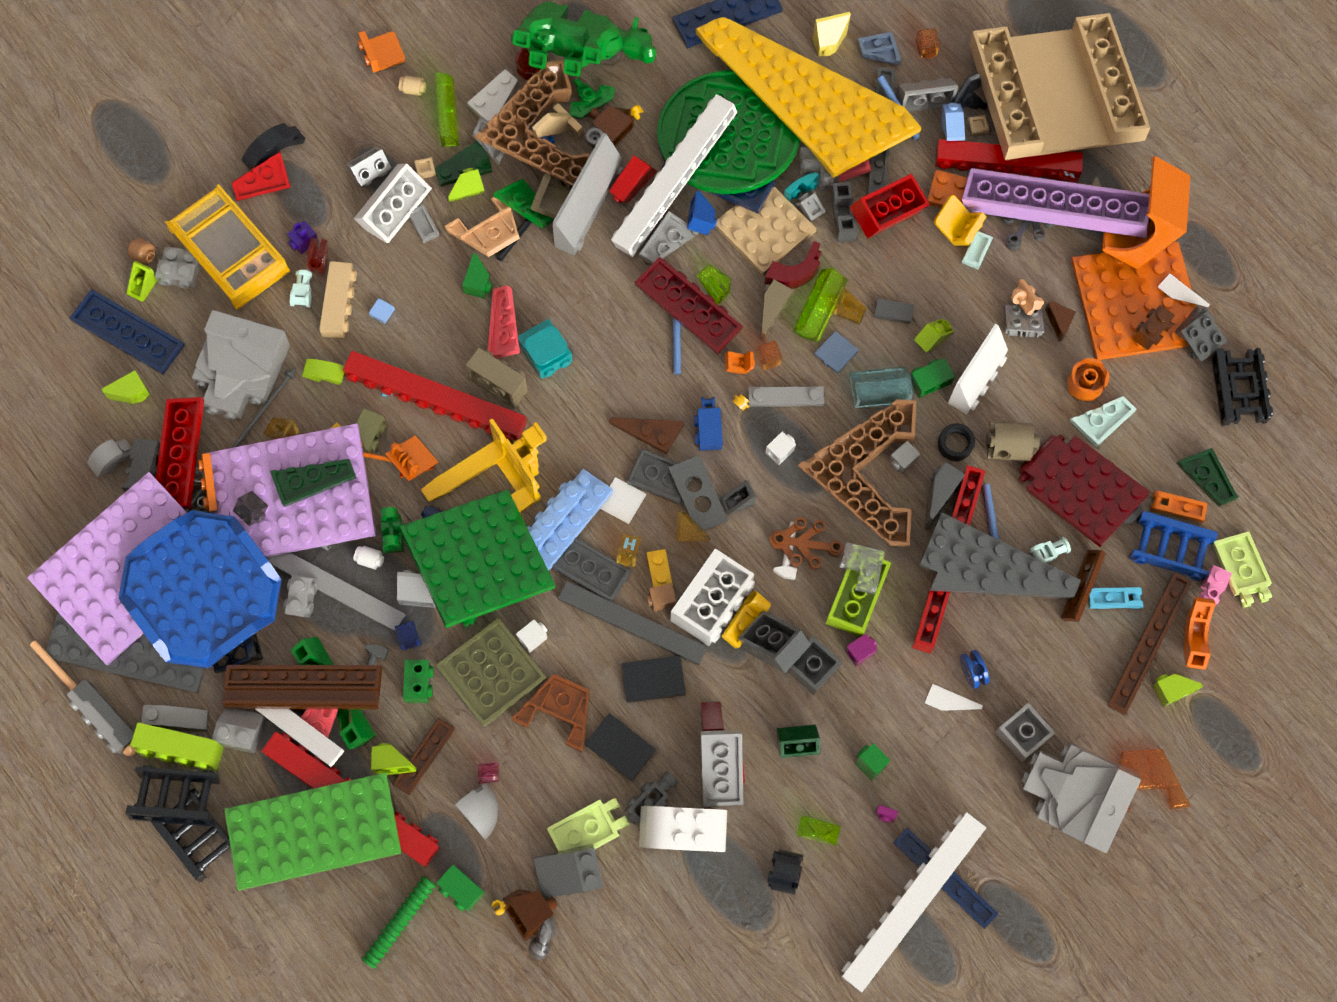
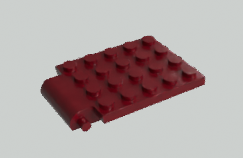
M1059 434L1058 437L1051 435L1032 456L1031 461H1026L1019 468L1018 471L1021 476L1018 480L1023 484L1029 480L1031 483L1026 487L1028 493L1098 547H1101L1143 502L1150 491L1077 436H1074L1066 444L1063 442L1065 440L1063 435Z

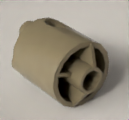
M990 421L989 433L986 436V444L990 445V448L987 449V459L1031 461L1040 444V437L1034 433L1033 424Z

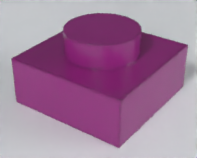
M878 805L874 815L879 817L878 820L890 823V821L894 822L896 820L898 811Z

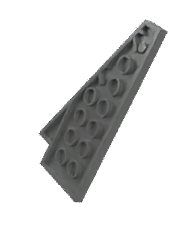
M944 513L939 515L919 562V566L936 573L929 589L931 591L1072 599L1075 597L1081 581Z

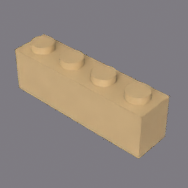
M330 261L319 329L322 337L345 339V332L348 333L349 321L347 319L348 315H351L352 312L350 298L354 297V287L352 285L353 281H356L357 271L354 270L352 263Z

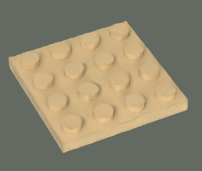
M773 187L758 214L736 204L717 219L715 226L762 275L768 272L772 261L779 263L814 234L817 229L775 187Z

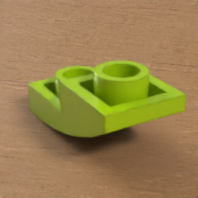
M306 359L302 377L317 382L324 380L340 385L344 375V365L323 360Z

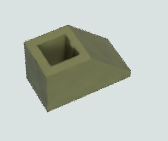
M364 408L357 424L359 425L361 440L366 452L372 453L377 450L381 434L386 432L388 425L385 416Z

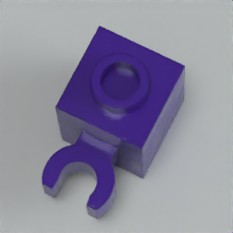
M305 221L301 224L297 222L293 225V230L287 234L290 240L288 242L290 247L294 251L298 250L301 254L319 242L316 233Z

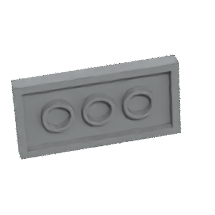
M742 730L701 731L703 807L743 805Z

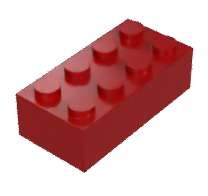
M911 173L860 198L849 208L867 239L919 214L930 203Z

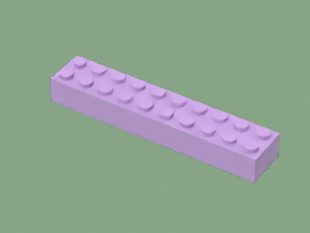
M973 168L970 169L962 198L963 205L969 212H983L989 215L1147 238L1151 218L1147 216L1149 206V194Z

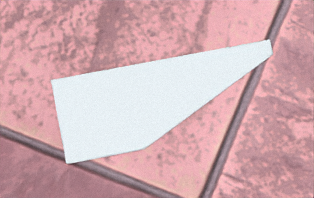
M1171 274L1158 286L1159 289L1171 298L1205 307L1210 305Z
M932 684L925 704L942 711L982 709L983 706Z

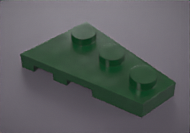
M478 141L435 168L440 187L456 183L460 174H463V170L468 168L478 169L480 176L492 172L487 152Z

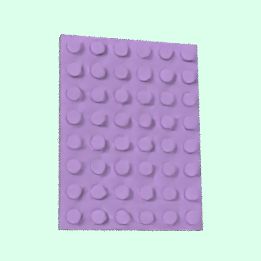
M357 423L208 452L211 457L217 512H214V514L234 516L265 557L376 536L360 430ZM350 459L357 476L356 479L283 507L270 473L271 470L279 471L291 467L298 468L310 464L318 465L324 464V462Z
M148 472L27 577L106 665H109L144 634L119 600L126 556L141 542L187 512L157 479Z

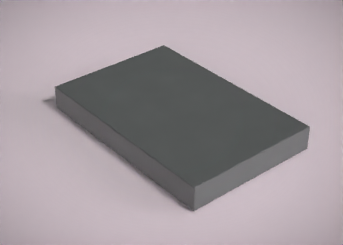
M642 448L627 480V484L677 505L681 503V497L668 470V467L678 463ZM689 477L686 480V488L688 487L692 477Z

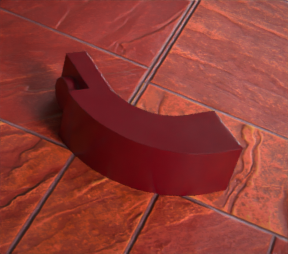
M814 241L806 259L798 265L786 266L772 261L764 284L771 285L773 280H776L790 289H794L808 283L814 278L820 267L821 261L818 260L822 253L819 250L821 243Z

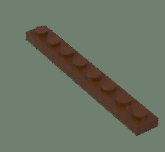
M1176 572L1172 574L1107 704L1108 707L1123 715L1127 713L1192 583L1191 580Z

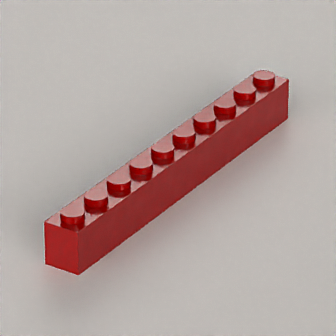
M351 351L343 368V373L350 382H360L369 389L376 388L387 396L393 394L403 402H413L419 408H429L435 414L441 416L445 414L456 422H466L470 427L475 429L478 427L482 428L491 435L489 420L493 419L510 442L520 439L527 424L525 415L355 351Z
M969 465L966 466L963 472L965 476L960 483L952 509L951 517L969 526L984 479L985 470ZM928 591L912 648L931 654L935 647L950 592Z
M275 732L261 750L264 755L313 789L351 781L348 777L346 779L340 777L341 772L333 766L327 768L323 765L324 761L316 755L314 757L310 756L307 753L309 750L300 743L297 746L291 742L293 739L284 732L281 735ZM396 811L394 814L401 851L427 868L440 849L437 845L438 840L430 834L427 837L421 834L422 829L414 823L411 825L404 822L406 818Z

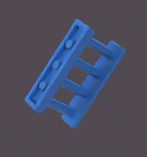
M1142 511L1137 519V524H1141L1143 527L1139 548L1129 554V559L1134 560L1138 564L1146 563L1188 575L1193 580H1204L1210 572L1202 569L1207 545H1211L1217 540L1218 532ZM1153 528L1162 532L1157 556L1146 553L1150 531ZM1170 534L1179 535L1181 538L1176 561L1164 558ZM1190 539L1196 540L1199 543L1194 567L1183 564L1188 540Z

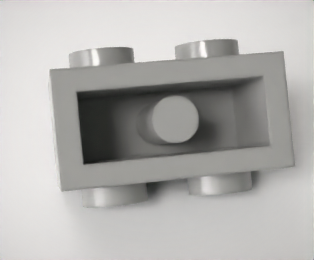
M377 146L346 164L354 181L359 186L371 184L373 179L386 175L388 170L392 168L382 149Z
M292 575L287 584L289 593L288 598L284 601L285 614L310 618L314 609V595L318 587L317 579Z

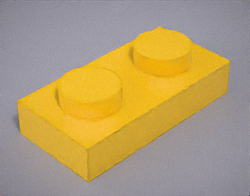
M666 549L646 552L653 587L672 583Z

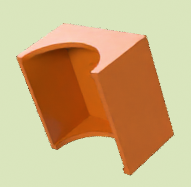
M1156 156L1151 158L1150 188L1141 192L1149 194L1147 216L1151 218L1147 238L1109 232L1103 233L1102 251L1136 269L1140 268L1187 232L1190 175Z

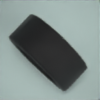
M954 423L948 425L942 430L938 438L939 452L950 461L966 459L975 446L974 433L963 424ZM950 433H960L967 439L966 449L962 452L950 450L945 443L947 435Z

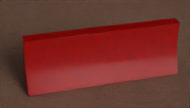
M201 397L166 399L156 479L183 509L191 508L204 399Z

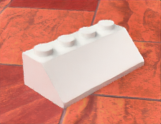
M407 163L397 164L354 217V220L367 232L389 243L410 217L411 212L418 207L432 188Z

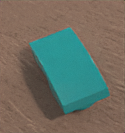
M814 172L799 178L785 189L784 196L791 201L793 198L796 199L801 192L808 193L810 190L813 191L819 183L817 182L819 174Z

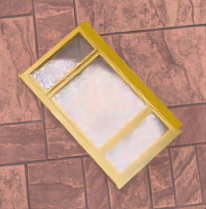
M219 184L215 189L170 221H164L168 231L179 239L227 295L236 310L290 272L285 259Z

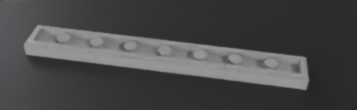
M292 553L266 557L273 567L290 576L295 575L317 579L318 591L394 632L398 631L406 617V614Z

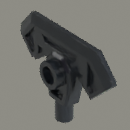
M979 73L967 77L951 103L960 104L962 110L963 107L971 109L981 108L983 110L987 108V103L983 102L974 92L982 87Z

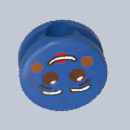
M977 650L970 651V658L966 653L960 655V663L970 686L973 689L979 688V680L983 685L989 684V674Z

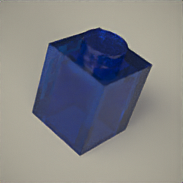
M414 621L394 626L402 650L421 645Z

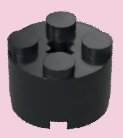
M781 849L774 851L772 857L774 870L769 871L767 880L771 890L796 895L802 871L800 864L804 859V854Z

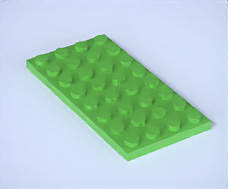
M387 773L225 809L237 890L239 891L402 854Z

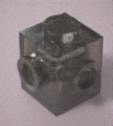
M250 491L238 498L233 512L250 526L256 522L260 523L265 518L268 505L253 491Z

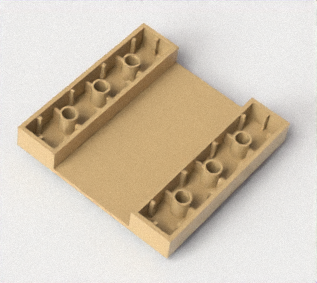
M1110 13L1076 17L1072 29L1015 37L1010 36L1008 27L972 32L969 46L977 72L981 76L982 88L1005 160L1145 141L1150 125Z

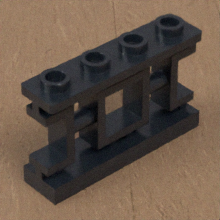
M1256 348L1255 350L1248 349L1245 353L1246 358L1231 359L1230 350L1224 352V349H1216L1212 354L1211 360L1221 426H1228L1231 423L1238 424L1241 420L1240 415L1255 414L1256 423H1267L1273 416V408L1269 403L1270 390L1266 384L1268 377L1267 372L1264 371L1265 357L1261 353V348ZM1253 363L1254 372H1245L1244 366ZM1226 366H1236L1237 372L1228 374ZM1249 379L1251 393H1237L1235 380ZM1258 398L1259 407H1250L1249 400H1257ZM1232 401H1241L1242 407L1233 410Z

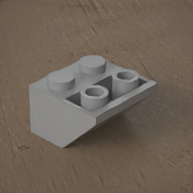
M403 570V572L397 573V601L399 605L436 608L421 574H417L412 570Z

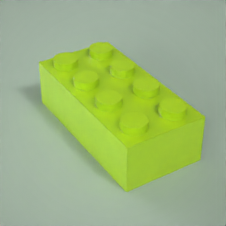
M855 548L825 624L859 638L863 636L891 562Z
M137 722L130 745L136 750L135 753L141 754V757L152 759L154 756L160 759L159 761L169 764L174 761L186 768H191L193 765L200 771H217L224 747L216 740Z

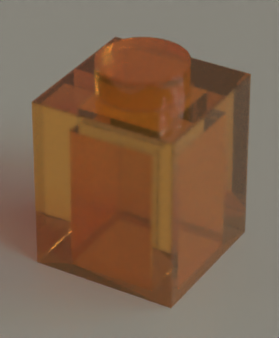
M935 28L918 30L916 44L920 58H932L938 55L940 44Z
M776 340L758 346L757 356L763 371L781 365L782 355Z

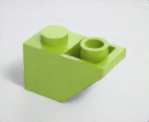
M941 318L928 323L914 341L927 353L937 348L955 331L947 320Z

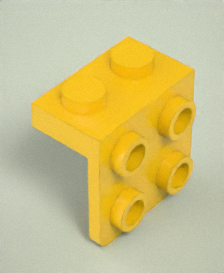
M950 195L934 219V224L954 246L969 245L977 231L982 227L986 216L983 212L970 213L956 196Z

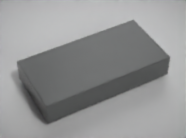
M877 298L874 317L911 324L914 305Z

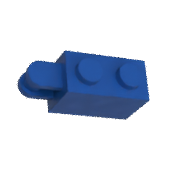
M701 397L702 409H698L697 415H694V427H698V433H695V445L699 444V451L722 450L721 409L715 408V397L711 399Z

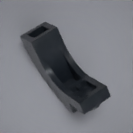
M285 123L276 125L257 137L248 147L241 160L251 170L280 150L289 146L303 144L306 138L296 126L287 127Z

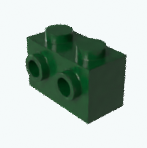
M816 724L777 728V746L780 758L819 755L820 737Z

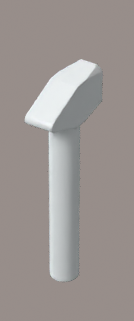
M796 532L790 537L795 538ZM784 553L782 566L775 567L773 572L784 579L795 580L797 568L790 566V560Z

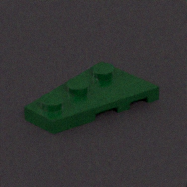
M1213 448L1176 463L1219 507L1238 499Z

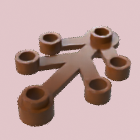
M802 517L797 518L794 524L785 531L776 530L769 537L770 545L775 549H781L794 567H798L801 564L802 557L799 554H794L789 546H796L809 562L810 568L814 570L820 567L821 559L814 557L808 548L828 551L832 557H839L844 550L843 544L837 540L831 543L809 540L817 533L824 531L825 523L821 520H817L812 528L798 538L790 536L797 530L805 528L806 520ZM801 521L803 526H798L797 522ZM816 525H822V529H817ZM776 537H781L782 541L778 542ZM833 545H838L839 550H834ZM793 558H798L799 563L793 562ZM813 560L818 562L817 566L812 564Z

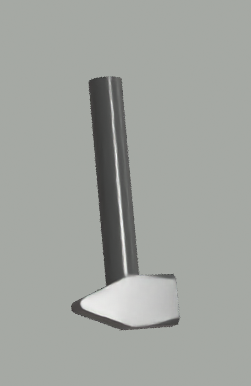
M378 644L365 645L364 648L370 653L366 665H375L377 658L386 660L389 648Z

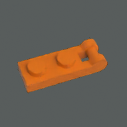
M1154 491V503L1151 504V511L1200 523L1204 522L1208 503L1162 491ZM1162 500L1167 501V505L1161 504Z

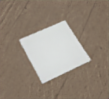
M615 477L610 485L614 492L600 509L629 524L647 494Z

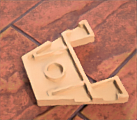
M495 197L491 198V201L499 212L468 230L459 218L445 225L448 233L488 257L520 239L511 208Z

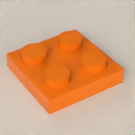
M936 170L927 199L932 206L942 208L948 197L954 195L963 204L962 198L968 178Z

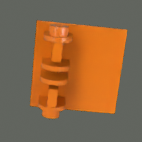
M416 435L401 444L394 442L390 446L391 450L385 453L408 482L439 463Z

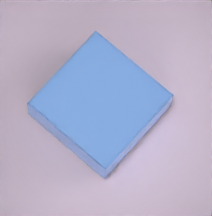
M378 298L369 311V316L385 324L395 308Z

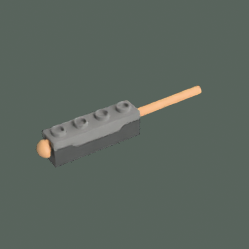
M36 640L30 644L32 649L70 689V692L67 694L70 699L68 702L75 711L79 709L83 713L81 718L88 725L91 723L94 725L96 735L101 740L105 738L109 742L106 746L114 754L118 752L122 756L134 755L136 750L130 746L134 735L133 729L88 680L84 679L77 685Z

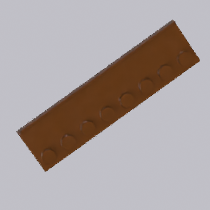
M227 665L224 681L225 693L222 704L227 709H379L383 667L381 665Z

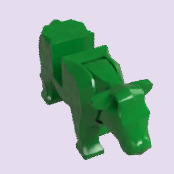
M551 1L544 2L532 9L521 22L519 28L514 30L510 38L513 45L527 48L530 55V66L545 69L547 66V52L550 51L557 56L565 57L564 74L576 77L580 76L582 68L591 63L599 65L600 61L613 57L619 51L623 52L628 59L641 60L647 64L653 63L656 57V48L652 44L649 31L645 28H638V17L634 18L630 29L624 30L607 16L593 14L585 9L578 22L567 19L568 5H558Z

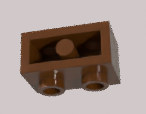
M1159 305L1156 310L1152 308L1146 316L1148 320L1145 323L1141 322L1135 329L1138 333L1133 340L1147 350L1153 344L1157 346L1163 338L1161 335L1163 331L1168 332L1173 326L1172 319L1175 315L1162 305Z

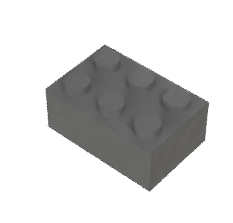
M764 610L738 637L749 654L783 673H786L811 645L800 629Z

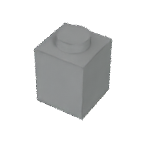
M906 441L891 454L889 464L894 471H899L902 475L918 461L920 453Z

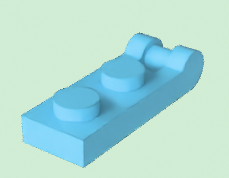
M1092 588L1088 598L1089 609L1143 608V601H1141L1140 597L1142 595V588ZM1128 595L1133 597V601H1129Z

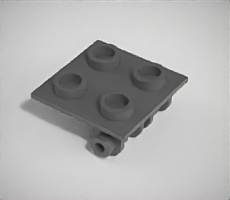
M1208 311L1204 312L1180 331L1191 347L1188 353L1189 357L1192 359L1198 358L1200 362L1227 342Z

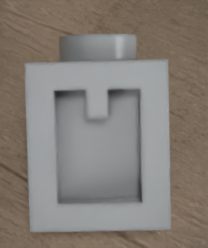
M804 193L798 197L799 201L795 203L796 207H801L809 221H813L826 212L815 193Z

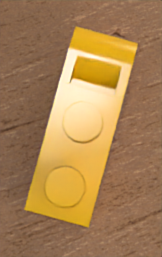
M758 591L751 592L721 637L734 648H739L741 642L738 637L763 610L766 612L769 610L771 603Z

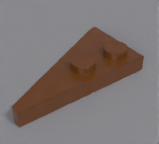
M611 417L609 420V424L666 455L685 423L683 421Z

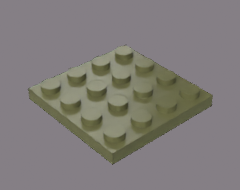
M499 618L435 665L483 728L547 680L546 676Z

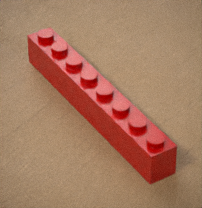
M946 139L938 140L935 167L942 169L954 168L966 171L973 168L1015 175H1028L1035 178H1060L1068 181L1079 180L1083 164V152L1067 151L1005 160L999 144L947 141Z

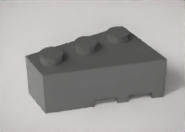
M134 439L130 454V460H132L131 468H127L125 472L129 476L127 483L123 482L121 487L125 492L148 472L156 478L160 450L158 440Z

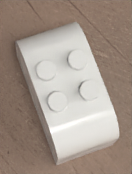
M641 806L639 847L725 852L727 810Z

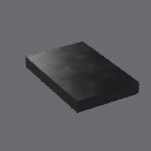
M680 656L622 663L627 703L686 695Z
M610 713L585 743L586 747L631 782L656 751L652 745Z

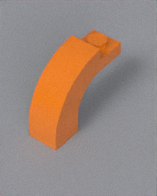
M1195 597L1192 608L1188 610L1184 631V659L1186 667L1204 670L1207 668L1211 655L1208 645V631L1216 604L1214 599Z

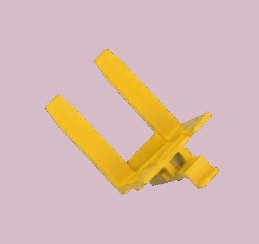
M491 419L489 422L493 442L433 479L421 491L428 502H431L448 494L497 464L516 491L511 496L519 513L541 500V495L537 491L539 484L534 477L539 474L538 450L536 448L547 440L545 433L538 423L534 422L532 427L522 432L521 439L516 440L512 445L495 421Z

